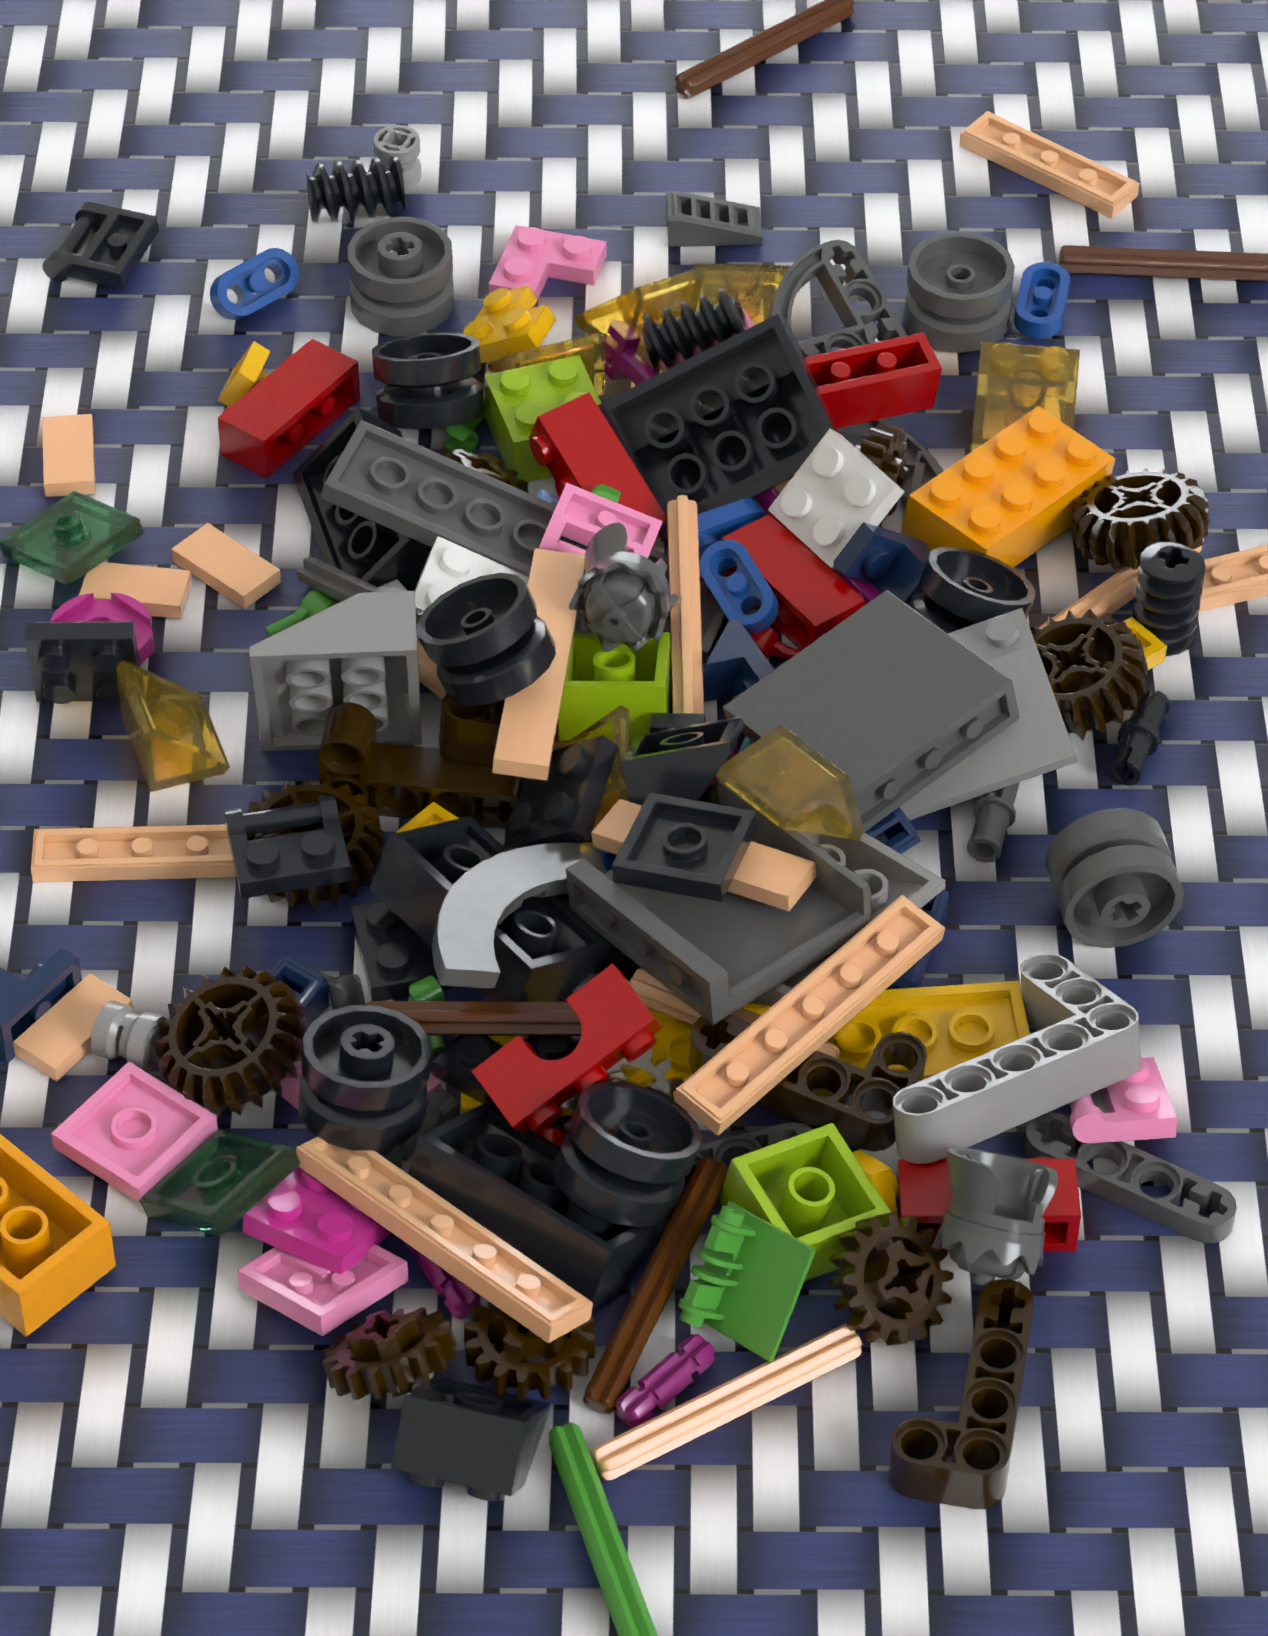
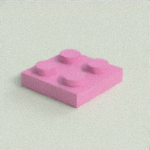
M129 1061L51 1133L54 1149L141 1204L218 1131L216 1115L192 1100L185 1099L184 1095Z

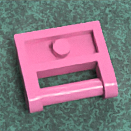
M566 483L538 549L585 555L586 550L560 540L561 536L588 546L590 540L599 530L609 524L619 522L627 530L628 540L625 552L636 553L648 558L663 521Z
M1140 1057L1141 1067L1137 1073L1100 1090L1108 1113H1103L1100 1108L1094 1106L1090 1094L1069 1103L1072 1112L1069 1119L1073 1136L1082 1143H1103L1176 1137L1177 1117L1154 1057Z

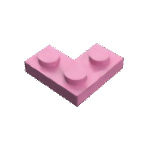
M516 225L489 282V294L503 287L510 290L529 285L538 301L548 277L594 286L607 257V241Z
M376 1244L368 1250V1254L349 1271L346 1270L342 1275L338 1273L332 1274L330 1270L310 1264L275 1247L237 1270L239 1290L321 1336H324L409 1281L407 1261Z

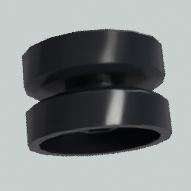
M427 333L394 338L372 348L374 379L386 384L376 392L377 412L380 420L400 429H431L463 424L477 419L485 413L483 383L471 377L481 370L479 339L471 335L458 333Z
M939 547L930 551L919 580L922 588L913 593L909 606L948 634L1020 608L1023 609L1027 619L1035 600L1036 591L1031 582L1019 571L996 558L960 547Z
M495 573L479 576L461 583L439 596L425 609L417 622V636L427 656L437 665V676L447 696L460 705L478 706L491 704L515 695L533 684L545 673L556 656L555 642L545 621L537 615L534 598L526 582L515 574Z
M350 1005L334 1009L311 1022L303 1036L302 1075L300 1077L298 1098L299 1116L309 1131L328 1144L360 1151H379L400 1145L418 1133L426 1117L427 1081L430 1077L432 1056L429 1036L419 1023L403 1013L377 1005Z
M616 1081L595 1083L582 1091L569 1125L570 1132L566 1133L551 1171L556 1185L568 1199L594 1216L615 1224L634 1227L660 1225L669 1219L675 1210L684 1186V1177L690 1174L700 1150L703 1136L697 1122L686 1110L660 1093L639 1085Z

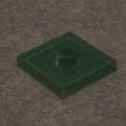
M73 491L0 540V548L4 557L66 585H70L143 534V529L139 518L77 491Z
M218 1129L144 1194L139 1202L147 1217L220 1237L301 1163L293 1147Z

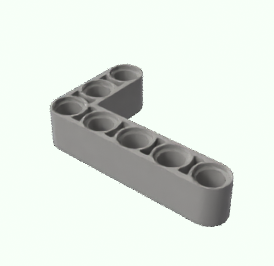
M1051 953L1038 954L1027 958L1020 966L1022 998L1027 1022L1037 1032L897 1092L893 1098L897 1154L900 1158L911 1163L926 1164L947 1157L948 1148H968L1132 1076L1141 1067L1138 1012L1067 958Z

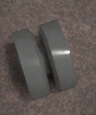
M389 217L369 223L353 235L347 246L351 312L361 325L376 333L390 336H410L433 330L448 319L454 308L452 241L443 229L422 219Z
M965 232L938 234L922 241L911 252L908 263V292L905 300L904 318L909 331L912 334L924 332L931 347L958 353L978 351L997 343L1007 332L1010 321L1012 302L1010 296L1015 270L1010 253L994 240L979 234Z
M1126 808L1096 811L1069 824L1057 834L1047 849L1046 868L1052 886L1058 896V905L1064 923L1071 936L1085 945L1113 948L1135 944L1154 936L1169 925L1182 908L1184 890L1171 860V853L1158 821L1143 811Z

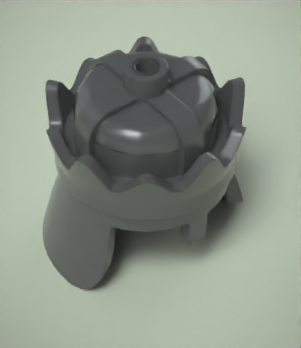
M619 522L605 526L590 540L584 558L585 575L578 581L577 590L569 604L570 610H577L579 612L581 631L596 634L599 637L600 645L604 652H609L621 644L627 645L633 651H637L651 638L658 642L663 634L668 611L675 607L682 599L676 594L670 596L669 584L664 575L668 566L662 559L654 563L642 555L625 552L628 535L625 526Z
M948 1148L947 1167L951 1200L949 1209L945 1210L942 1224L931 1247L938 1249L942 1243L943 1249H949L951 1260L960 1269L972 1273L970 1281L978 1285L987 1286L990 1282L995 1281L996 1277L1004 1280H1016L1023 1275L1024 1271L1027 1274L1034 1275L1037 1265L1043 1266V1245L1046 1233L1043 1231L1045 1219L1042 1218V1215L1055 1193L1058 1183L1057 1171L1046 1165L999 1153L969 1148Z

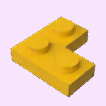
M529 285L510 290L503 287L491 292L483 300L484 306L475 320L464 329L463 334L479 339L481 363L538 349L557 320L547 304L534 307L537 298Z

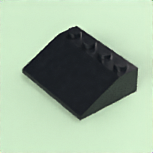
M779 314L598 405L666 516L668 502L677 500L678 495H687L688 500L695 501L698 506V514L741 499L754 498L792 479L828 430L836 431L798 342L787 320ZM667 520L659 533L662 542L668 541Z

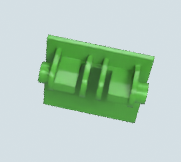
M728 1201L726 1206H722L719 1215H712L710 1220L712 1226L704 1244L706 1248H700L697 1254L705 1262L703 1266L693 1265L691 1273L699 1278L698 1280L690 1281L684 1298H681L678 1306L683 1309L679 1319L695 1327H702L703 1323L765 1360L773 1362L816 1249L735 1203Z

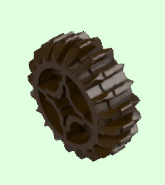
M1145 468L1142 472L1131 473L1127 470L1126 474L1121 476L1109 475L1105 482L1096 481L1092 489H1085L1081 497L1072 503L1071 528L1073 539L1076 540L1077 549L1082 550L1083 558L1094 559L1095 564L1100 566L1111 564L1112 568L1116 570L1123 566H1129L1135 571L1140 566L1141 553L1152 544L1173 542L1196 549L1203 545V538L1208 535V525L1210 524L1208 500L1205 498L1204 489L1198 487L1197 480L1186 479L1185 475L1179 472L1170 475L1166 469L1158 472H1149Z
M1091 609L1082 617L1076 618L1069 610L1066 618L1056 622L1048 616L1046 627L1042 629L1030 627L1068 735L1076 733V735L1084 740L1087 731L1097 729L1104 735L1107 723L1113 721L1123 724V711L1137 710V697L1146 694L1145 679L1148 677V665L1140 640L1137 639L1135 634H1132L1131 629L1127 627L1125 622L1116 623V620L1112 618L1110 613L1097 618ZM1107 661L1113 663L1110 670L1103 668Z
M306 777L301 786L293 787L284 781L281 792L277 793L265 789L262 801H250L247 813L317 802V796L334 794L351 866V881L269 894L268 897L271 904L286 898L291 909L299 902H308L312 909L315 910L318 902L325 900L337 906L341 894L356 898L359 885H371L374 871L377 870L382 856L384 831L381 830L380 817L376 812V808L369 807L365 794L353 795L349 784L334 789L329 778L321 785H311ZM321 824L246 835L247 841L319 830L322 827Z
M247 965L242 968L237 976L233 971L224 967L219 979L214 981L203 974L201 987L195 991L183 987L185 1000L181 1004H168L169 1015L172 1019L157 1023L160 1030L159 1034L162 1037L154 1043L156 1054L160 1058L157 1063L160 1066V1073L169 1082V1087L184 1095L185 1099L192 1100L203 1108L207 1107L209 1112L214 1113L218 1117L227 1107L232 1112L241 1116L246 1103L251 1101L254 1105L263 1108V1096L270 1091L282 1095V1085L280 1082L284 1078H298L297 1067L294 1063L301 1061L303 1036L309 1028L305 1023L307 1020L305 1009L299 1000L296 999L291 988L284 984L282 980L277 981L275 976L269 974L266 970L257 975L255 970H251Z

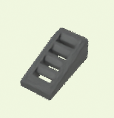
M666 191L668 247L762 244L760 207L686 192ZM738 223H747L748 227L738 225Z

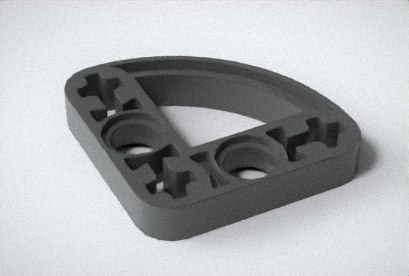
M843 240L825 242L798 258L787 270L770 301L766 319L779 314L787 320L792 330L791 315L795 296L806 283L817 277L845 329L799 342L798 345L804 357L831 352V348L834 347L846 349L875 343L876 337L878 341L906 336L903 327L862 255L854 245ZM831 259L834 261L835 265L831 264ZM857 295L865 298L870 303L872 310L869 312L858 311L850 304L849 297Z

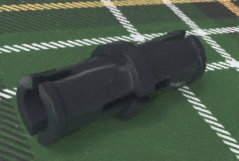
M1146 689V694L1137 697V710H1133L1130 719L1125 720L1120 726L1117 738L1119 744L1107 768L1108 775L1116 783L1121 784L1126 770L1131 769L1126 780V786L1137 784L1140 781L1148 756L1152 755L1158 748L1161 736L1159 729L1170 708V700L1161 691L1157 690L1152 704L1147 705L1152 689Z

